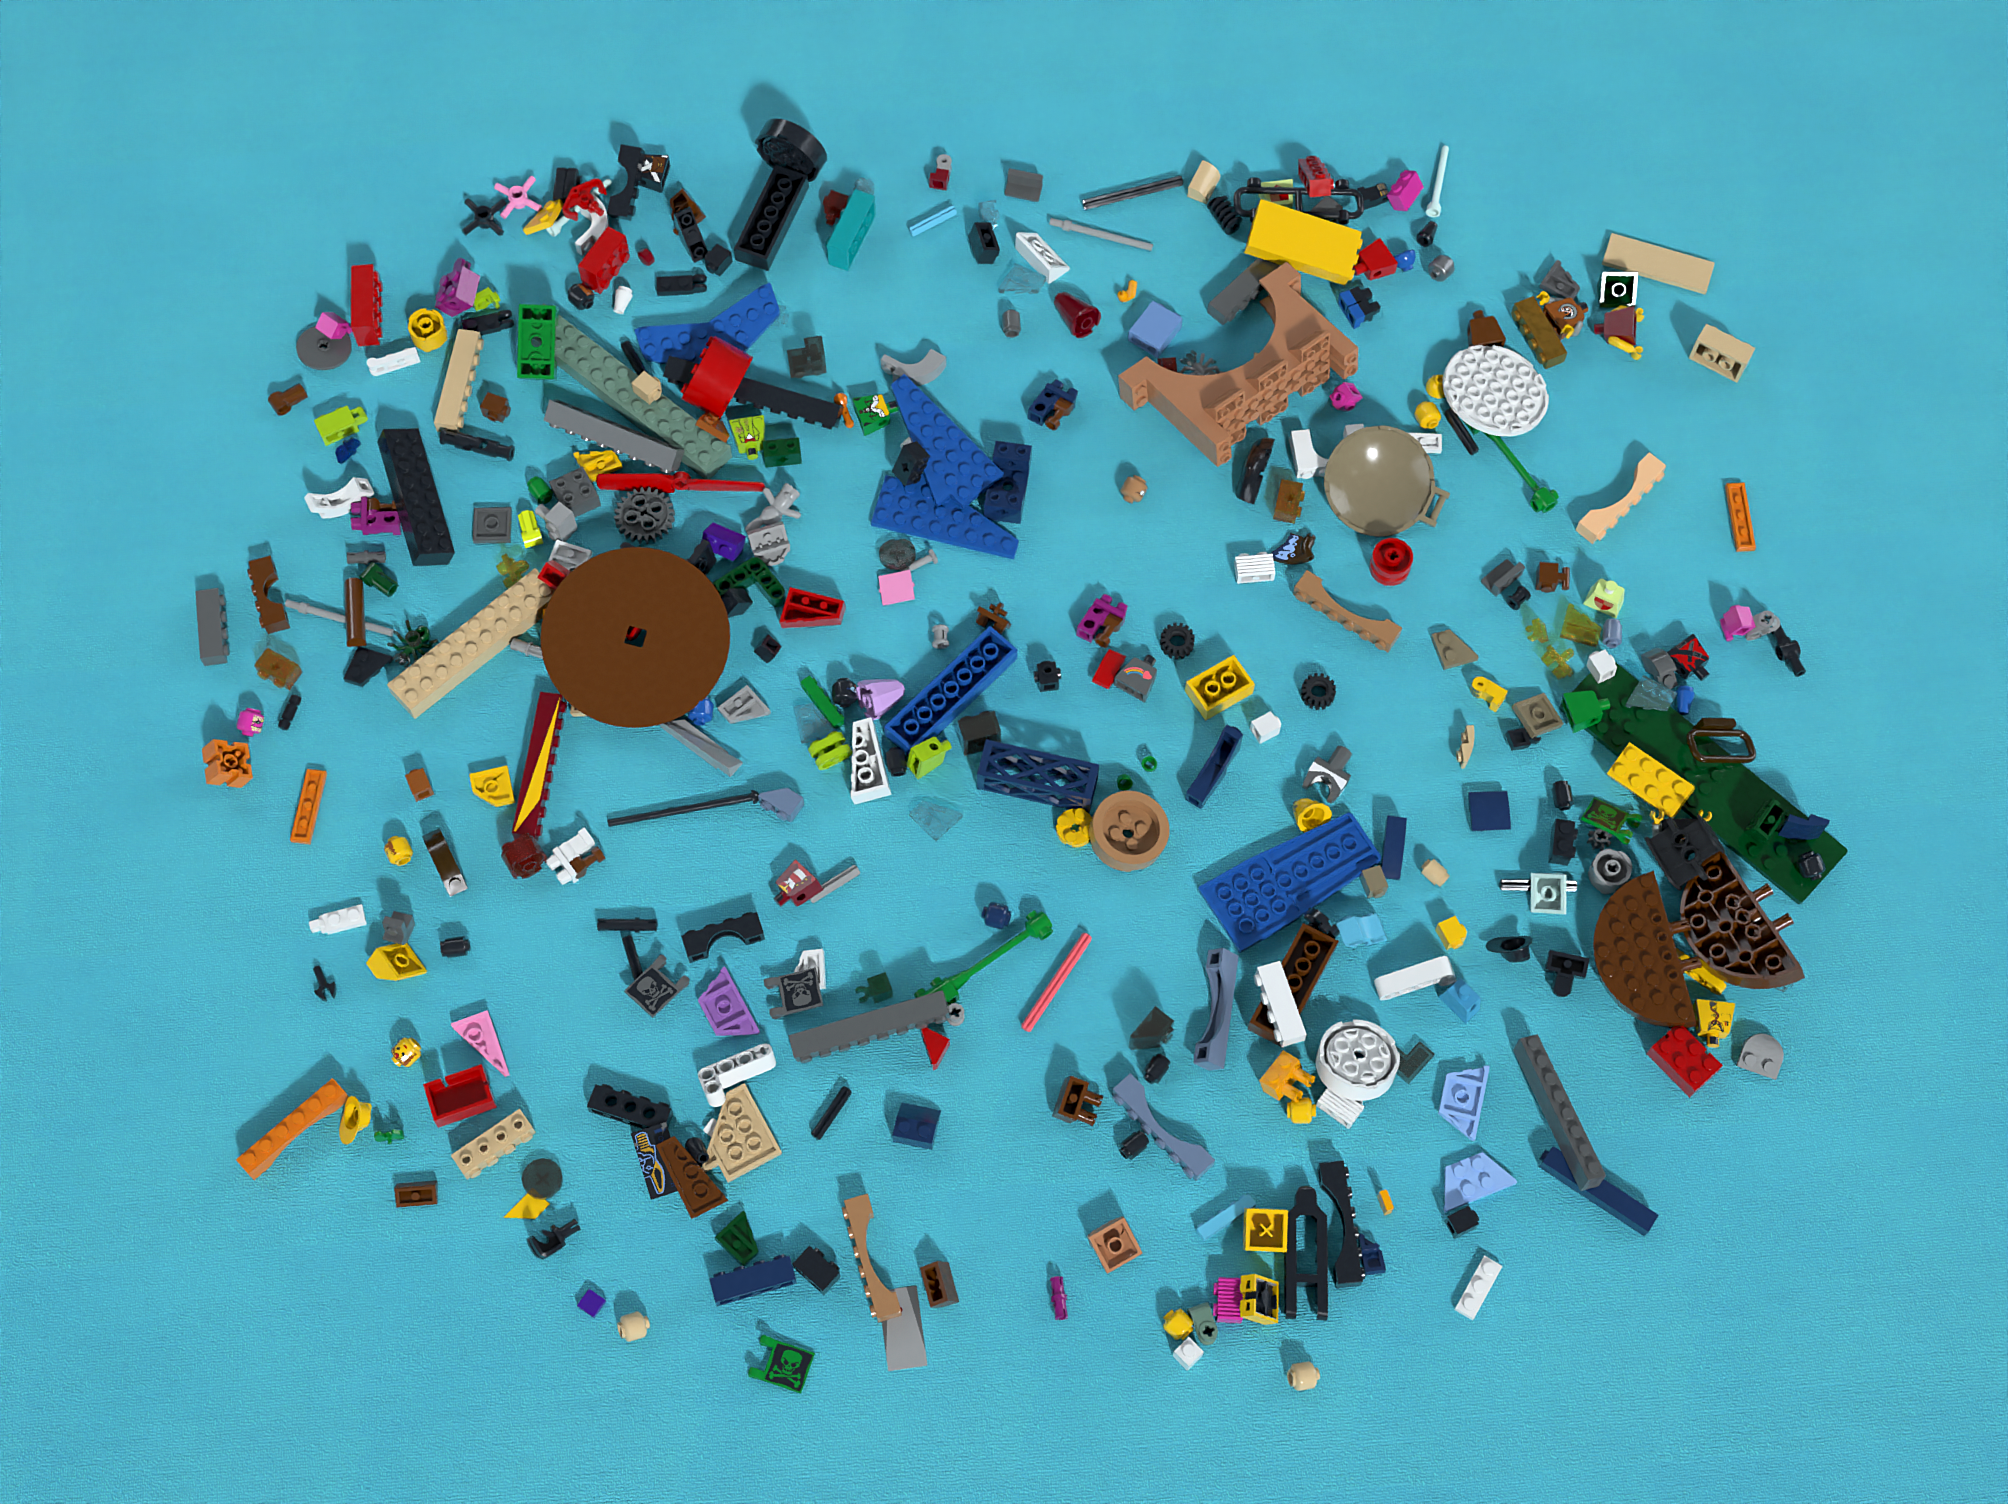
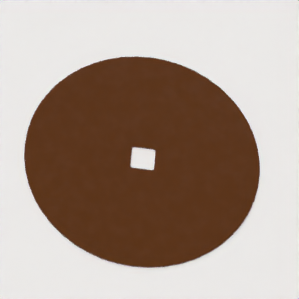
M630 547L615 549L599 554L579 565L566 576L554 591L545 610L541 626L543 661L547 673L559 693L574 708L586 716L608 725L626 728L660 725L681 717L692 710L699 701L705 699L718 682L726 665L730 648V624L727 611L712 582L698 568L685 559L653 548ZM629 626L647 631L642 647L624 643Z

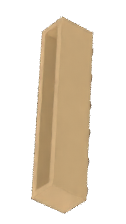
M458 329L434 420L437 432H442L446 428L448 431L458 433L460 428H463V415L468 409L467 399L472 394L471 384L476 378L475 368L480 363L479 353L484 347V340L481 338L480 332Z

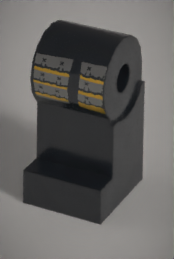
M1379 183L1366 189L1364 187L1357 188L1364 198V210L1389 201L1387 197L1389 190L1385 183Z

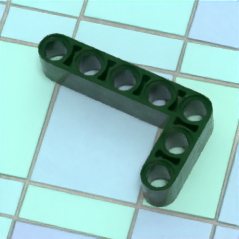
M758 557L748 559L712 583L720 597L727 591L721 590L723 587H728V589H746L755 584L772 606L781 607L786 602L784 587ZM754 567L759 568L758 570H752ZM739 577L744 578L743 580H736ZM775 594L781 595L780 597H773Z

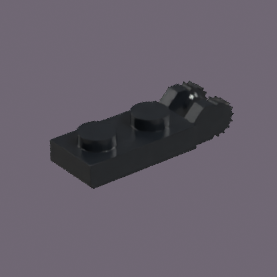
M703 274L657 277V295H690L706 292L707 286L697 283L706 282L707 277Z
M502 310L498 313L461 320L463 330L480 332L481 336L500 332L514 326V321L508 319L512 316L511 310Z

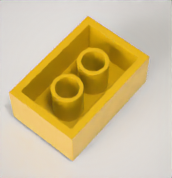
M1232 655L1188 680L1185 692L1206 721L1253 694L1255 683L1235 655Z

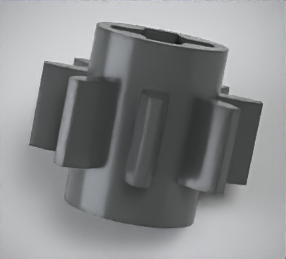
M1597 827L1594 831H1589L1588 836L1591 838L1588 839L1587 843H1591L1592 850L1600 849V851H1603L1605 846H1610L1611 842L1609 839L1612 837V834H1608V832Z

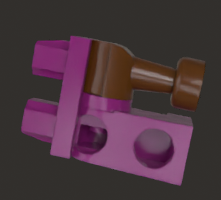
M361 497V502L351 503L352 515H361V517L351 518L352 530H362L363 535L393 532V535H401V523L394 500H392V503H380L374 497L369 499Z
M1103 594L1100 599L1096 598L1077 626L1076 636L1091 643L1101 625L1105 629L1103 633L1097 634L1094 641L1097 645L1107 648L1110 643V635L1113 632H1118L1121 626H1123L1128 606L1122 602H1119L1116 608L1111 606L1112 598L1106 594Z

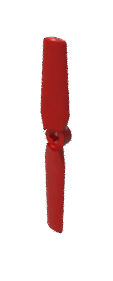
M683 471L675 472L673 475L598 474L596 477L597 486L602 490L633 492V489H636L637 492H640L641 487H643L644 491H647L650 487L651 492L658 489L659 494L663 492L674 493L675 489L763 492V489L766 488L762 482L691 479L690 475Z

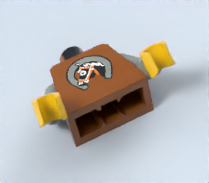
M1542 291L1536 298L1541 300L1539 302L1541 306L1545 304L1543 313L1558 338L1562 340L1565 337L1569 339L1570 337L1578 336L1583 327L1584 313L1588 312L1587 304L1582 302L1577 305L1570 297L1566 299L1553 298L1547 292Z

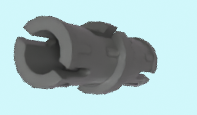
M364 550V552H347V564L364 563L369 565L371 562L386 563L385 551L369 552Z

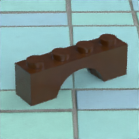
M271 555L248 561L250 569H247L250 580L253 579L254 585H251L253 595H257L258 600L255 601V606L262 616L259 617L261 628H265L268 634L289 629L290 624L283 604L274 603L267 597L270 587L279 580Z

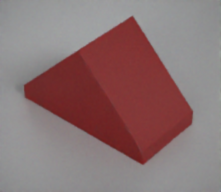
M928 1028L921 1029V1035L932 1069L936 1070L950 1046V1039Z

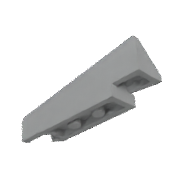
M676 720L660 724V727L715 769L719 768L729 777L743 764L741 760L729 755L726 750L686 720Z

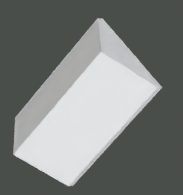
M1017 232L1015 249L1048 284L1069 271L1070 267L1037 233Z

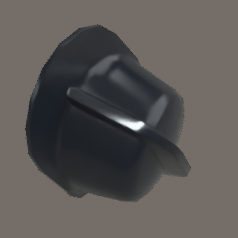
M1530 936L1497 937L1486 943V949L1491 952L1501 953L1502 957L1508 962L1527 961L1530 959L1529 945L1532 943V938Z

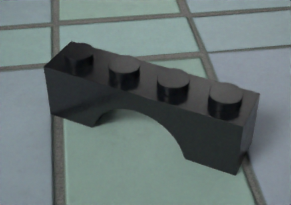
M623 144L620 146L618 163L626 169L628 181L623 191L610 196L607 214L610 217L631 221L632 216L635 215V199L639 197L638 184L642 181L643 171H641L642 164L646 162V154L642 148Z
M747 912L739 918H728L723 923L709 924L704 929L697 931L689 930L684 935H681L689 963L708 958L711 946L722 937H736L743 941L745 945L765 940L757 912Z

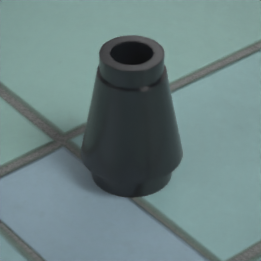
M1428 222L1417 234L1419 245L1427 247L1433 243L1438 228L1435 222Z
M696 1137L689 1138L686 1141L685 1149L693 1159L701 1164L706 1163L709 1155L703 1141Z

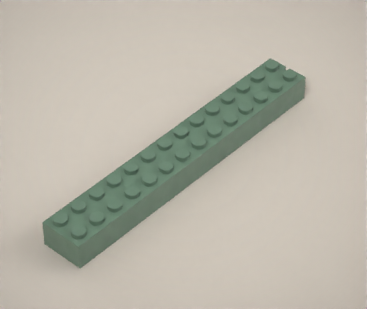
M559 315L558 326H556L555 361L557 366L648 436L685 450L681 461L702 478L711 479L732 458L730 445L696 426V419L662 393L659 399L654 400L651 404H648L633 392L632 382L638 375ZM540 337L532 339L534 347H539L542 344Z

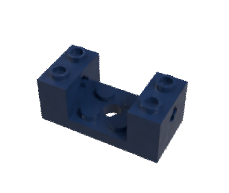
M995 441L993 463L1004 475L987 489L984 516L989 520L1021 524L1032 460V445ZM1009 484L1013 489L1007 491L1003 489V486Z

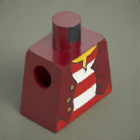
M795 859L776 880V885L781 892L773 899L780 907L788 900L795 906H800L823 891V888L818 880Z

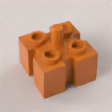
M213 739L202 748L203 763L208 764V767L205 769L206 784L221 785L226 782L229 787L242 788L253 779L251 764L246 763V760L250 758L247 743L233 742L231 745H228V742L225 740Z

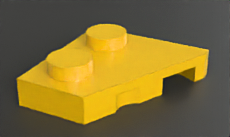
M561 199L547 202L523 228L524 233L529 235L552 227L564 205Z

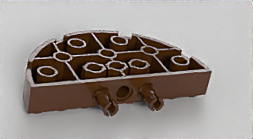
M1721 851L1704 860L1701 866L1708 879L1704 881L1697 875L1689 880L1684 889L1680 906L1681 920L1688 918V923L1691 927L1690 931H1684V935L1695 957L1699 956L1701 965L1712 975L1724 982L1750 989L1777 988L1804 979L1802 967L1778 933L1794 924L1791 916L1786 913L1778 919L1771 921L1758 903L1774 894L1769 884L1766 883L1753 892L1750 891L1725 853Z
M1654 871L1642 874L1624 884L1610 897L1602 909L1594 932L1593 946L1596 969L1607 993H1609L1619 1007L1631 1016L1654 1026L1658 1025L1669 1028L1674 1026L1695 1027L1696 1018L1683 974L1684 971L1702 968L1699 961L1700 958L1699 956L1683 960L1678 958L1672 936L1676 933L1690 931L1691 927L1688 923V918L1671 923L1668 921Z

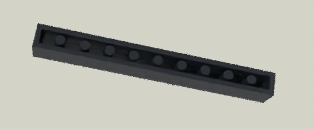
M669 356L663 377L668 378L667 382L678 385L679 382L689 384L694 375L691 371L696 363ZM743 377L733 395V398H736L738 403L746 405L747 402L753 403L755 408L763 410L764 407L770 408L772 413L780 415L781 412L787 413V417L796 420L798 417L805 418L804 422L813 425H815V422L822 423L821 427L832 430V427L838 428L844 408L838 404Z

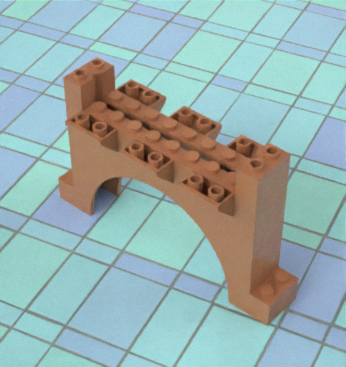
M1287 262L1259 280V283L1269 294L1260 301V304L1270 315L1275 328L1263 350L1249 362L1224 373L1187 375L1168 370L1146 356L1118 375L1120 398L1131 409L1135 411L1137 408L1144 406L1146 402L1152 404L1217 467L1227 463L1232 458L1230 447L1244 439L1246 436V424L1250 421L1256 420L1260 426L1265 422H1269L1278 413H1282L1287 409L1288 395L1298 391L1299 395L1303 397L1307 393H1311L1320 384L1326 383L1330 378V368L1343 379L1354 375L1358 370V347L1301 297V274Z

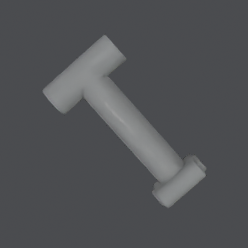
M930 549L928 551L929 555L908 565H905L904 561H900L897 565L900 571H913L932 561L936 564L938 559L933 549Z

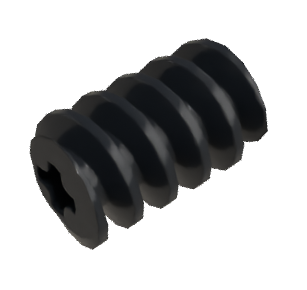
M1227 196L1216 197L1207 204V208L1210 209V212L1214 215L1219 225H1221V228L1225 230L1226 235H1231L1239 229L1243 219L1235 212L1234 206H1231L1232 203L1227 201Z

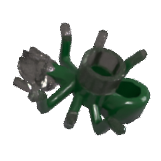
M406 620L408 633L405 635V639L396 630L393 633L401 642L407 645L398 647L394 643H387V646L393 647L397 651L404 650L393 656L392 660L408 668L411 664L410 654H413L414 661L416 662L418 657L415 651L424 656L427 652L422 651L421 648H432L433 643L438 642V640L430 641V631L426 626L421 625L414 631L411 629L409 620Z

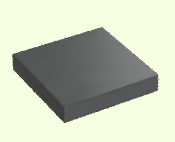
M511 507L474 508V544L511 543Z

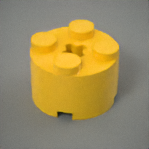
M424 308L415 311L410 316L408 331L413 344L424 352H430L439 348L447 341V329L443 317L438 311L433 309L426 310Z

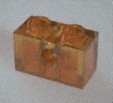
M1281 479L1273 520L1295 524L1296 517L1300 518L1302 507L1299 506V502H1303L1305 491L1302 490L1303 483Z
M266 648L254 665L260 678L273 681L272 683L280 689L284 687L290 690L303 673L298 664L269 648Z

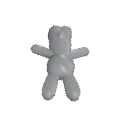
M788 483L783 485L776 497L773 496L769 488H764L763 493L770 506L764 508L761 515L746 526L745 531L747 533L748 531L760 528L763 524L768 526L781 522L782 515L796 519L800 518V512L789 509L800 496V493Z

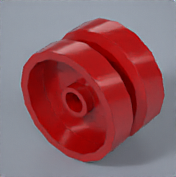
M1387 538L1381 540L1376 544L1370 560L1369 570L1372 577L1378 583L1385 586L1401 584L1410 573L1413 563V552L1410 546L1400 539Z

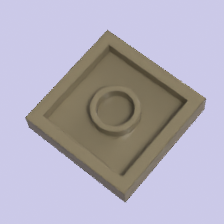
M1545 693L1522 700L1512 706L1531 738L1561 728L1564 724Z

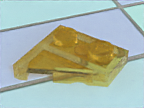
M1569 603L1560 638L1597 647L1602 628L1595 622L1590 621L1589 617L1584 613L1580 614L1574 609V605Z

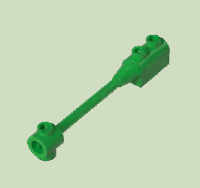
M1464 422L1473 435L1480 432V430ZM1483 432L1497 444L1533 490L1534 494L1530 500L1532 509L1537 513L1540 511L1546 513L1553 509L1558 503V493L1554 489L1549 491L1547 487L1540 488L1500 436Z
M1035 910L1030 912L1026 916L1028 921L1025 922L1024 931L966 971L964 970L948 978L945 977L943 980L937 977L931 981L930 985L932 987L925 991L924 988H921L915 992L914 996L918 998L943 990L948 1006L959 1000L958 990L978 971L1029 936L1039 937L1040 940L1049 937L1053 933L1051 921L1042 911L1039 913Z

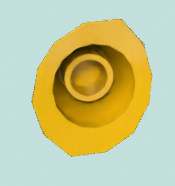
M1302 798L1293 802V813L1296 823L1304 833L1331 821L1332 812L1329 806L1309 798Z

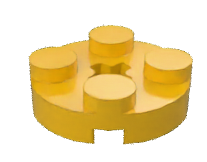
M1083 808L1069 809L1063 812L1058 817L1056 833L1059 840L1065 845H1072V847H1082L1090 842L1089 825L1092 819L1091 815ZM1073 824L1080 826L1078 832L1070 829Z

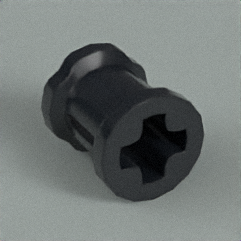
M1519 586L1512 596L1510 595L1506 598V602L1513 610H1518L1525 600L1528 601L1531 594L1525 587Z

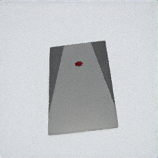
M917 1286L888 1289L890 1292L896 1291L902 1316L882 1321L888 1371L927 1366Z

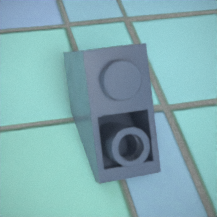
M789 788L763 792L758 795L760 806L766 811H773L783 821L788 820L792 822L804 806L803 797Z

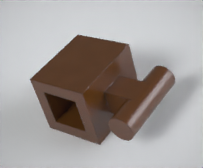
M1539 563L1536 570V590H1541L1545 593L1555 592L1558 583H1562V590H1569V567H1563L1562 573H1558V563Z

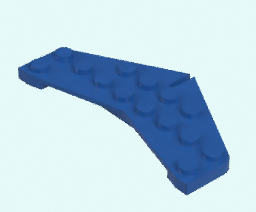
M771 283L760 286L707 323L645 326L634 329L645 360L667 364L668 357L673 356L700 364L702 361L700 355L704 347L709 348L706 344L710 336H717L746 352L779 317L780 309Z

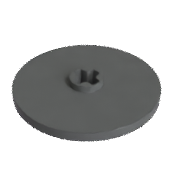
M314 326L307 329L299 337L296 345L298 357L303 364L312 369L330 370L337 368L347 361L352 351L351 340L347 333L342 339H330Z

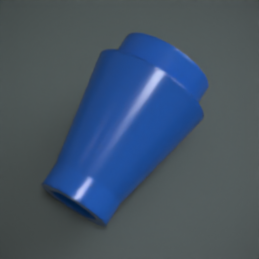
M1679 686L1676 691L1677 712L1680 715L1689 714L1695 692H1693L1694 688L1690 686Z

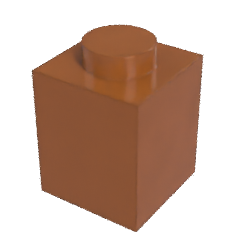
M423 768L414 769L405 775L416 802L434 795Z

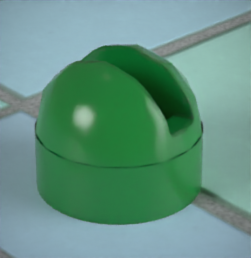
M1147 756L1142 760V767L1146 772H1153L1157 768V761L1154 757ZM1147 761L1154 766L1152 769L1146 764Z
M1121 774L1117 778V785L1120 790L1126 791L1132 787L1133 782L1129 775Z

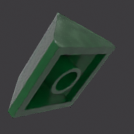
M1602 272L1597 283L1599 307L1617 308L1622 305L1626 307L1634 306L1635 308L1638 272Z

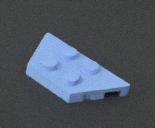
M1487 1065L1478 1069H1467L1459 1073L1452 1072L1446 1074L1438 1111L1440 1116L1472 1141L1476 1138L1490 1068Z
M1483 1152L1445 1167L1444 1212L1446 1213L1513 1186L1517 1181Z

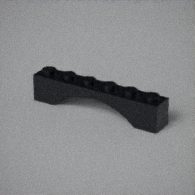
M1344 1160L1319 1163L1317 1171L1320 1188L1335 1204L1343 1226L1342 1249L1333 1267L1336 1289L1361 1286L1365 1279L1364 1267L1360 1266L1359 1260L1362 1259L1361 1247H1357L1356 1239H1359L1358 1227H1354L1353 1223L1356 1214L1354 1206L1350 1204L1352 1189L1351 1186L1347 1185V1179H1349L1348 1167L1344 1166Z

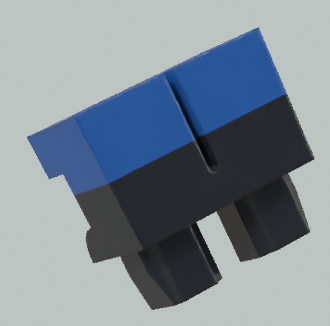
M1358 286L1339 293L1337 303L1353 329L1360 327V324L1367 320L1372 321L1373 315L1380 312L1381 307L1377 301L1370 304L1368 302L1373 296L1369 288L1361 290Z

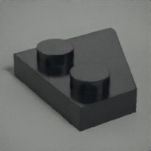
M358 646L343 679L347 683L363 687L372 677L381 672L380 669L387 663L390 664L393 658L392 656Z

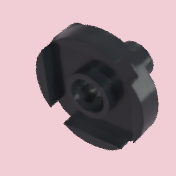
M1310 907L1304 913L1303 917L1309 922L1308 926L1334 939L1340 934L1337 926L1334 924L1331 927L1328 922L1330 919L1319 910L1311 909Z

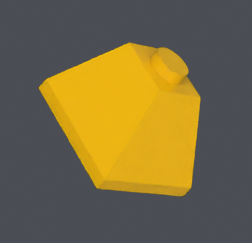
M396 943L376 948L366 962L375 977L379 979L397 981L427 972L408 943L405 945Z

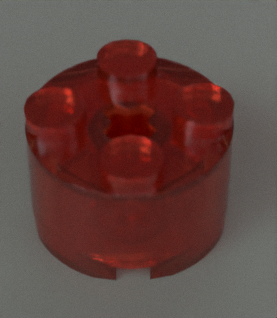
M524 833L514 841L505 843L501 848L503 850L501 858L515 879H517V876H521L522 879L531 877L542 869L541 864L543 862L546 864V854L536 838L530 836L529 833Z

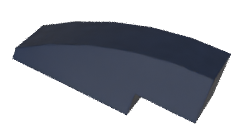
M1387 816L1381 869L1385 879L1400 880L1407 818Z

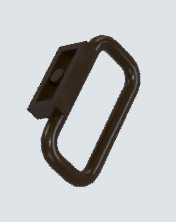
M1702 718L1686 736L1692 756L1697 761L1703 763H1750L1756 758V749L1747 732L1733 729L1737 725L1734 718ZM1694 737H1740L1745 742L1748 755H1703L1698 751Z

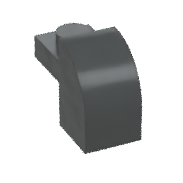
M1656 647L1641 654L1645 672L1653 674L1658 692L1663 693L1678 686L1674 673L1677 670L1676 666L1666 651Z
M393 911L391 917L385 916L382 922L385 929L382 939L405 945L415 926L413 916Z

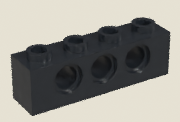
M595 1084L587 1104V1108L591 1113L640 1129H646L664 1122L669 1127L673 1116L672 1109L666 1103L659 1102L656 1104L644 1096L637 1098L625 1090L615 1091L613 1087L607 1084H602L601 1086ZM610 1099L617 1100L613 1106H608L607 1102ZM629 1105L636 1106L632 1112H627L626 1108ZM648 1111L655 1112L652 1118H646L645 1114Z

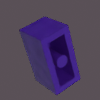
M713 522L703 531L701 542L703 539L710 542L715 554L734 561L743 552L746 536Z

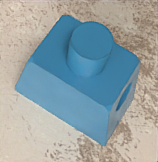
M1462 979L1452 983L1438 997L1465 1024L1480 1010V996Z

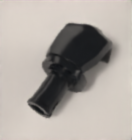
M572 1219V1221L560 1228L553 1224L550 1226L551 1232L547 1230L540 1231L541 1234L547 1237L545 1243L539 1242L534 1236H530L526 1239L527 1244L534 1256L544 1260L566 1246L565 1239L580 1231L581 1228L579 1225H576L578 1222L575 1219Z

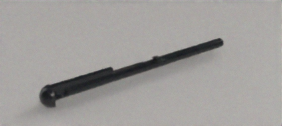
M751 790V793L608 819V826L612 827L750 801L756 804L759 801V793L756 790Z

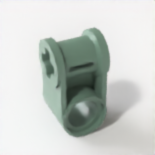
M1208 1302L1188 1308V1316L1193 1320V1327L1199 1341L1204 1345L1213 1344L1216 1340L1218 1329ZM1205 1330H1207L1208 1333L1212 1332L1211 1337H1209L1207 1334L1204 1335Z

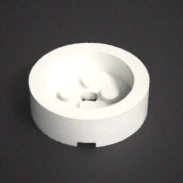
M1353 1020V1022L1345 1023L1341 1021L1331 1026L1323 1035L1316 1055V1069L1322 1082L1335 1094L1356 1101L1371 1100L1384 1094L1391 1087L1400 1062V1054L1390 1034L1378 1025L1364 1020ZM1354 1053H1361L1364 1058L1356 1059Z

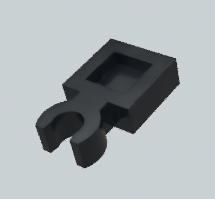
M1525 728L1508 730L1505 733L1511 751L1528 748L1531 744H1537L1541 740V737L1531 738Z

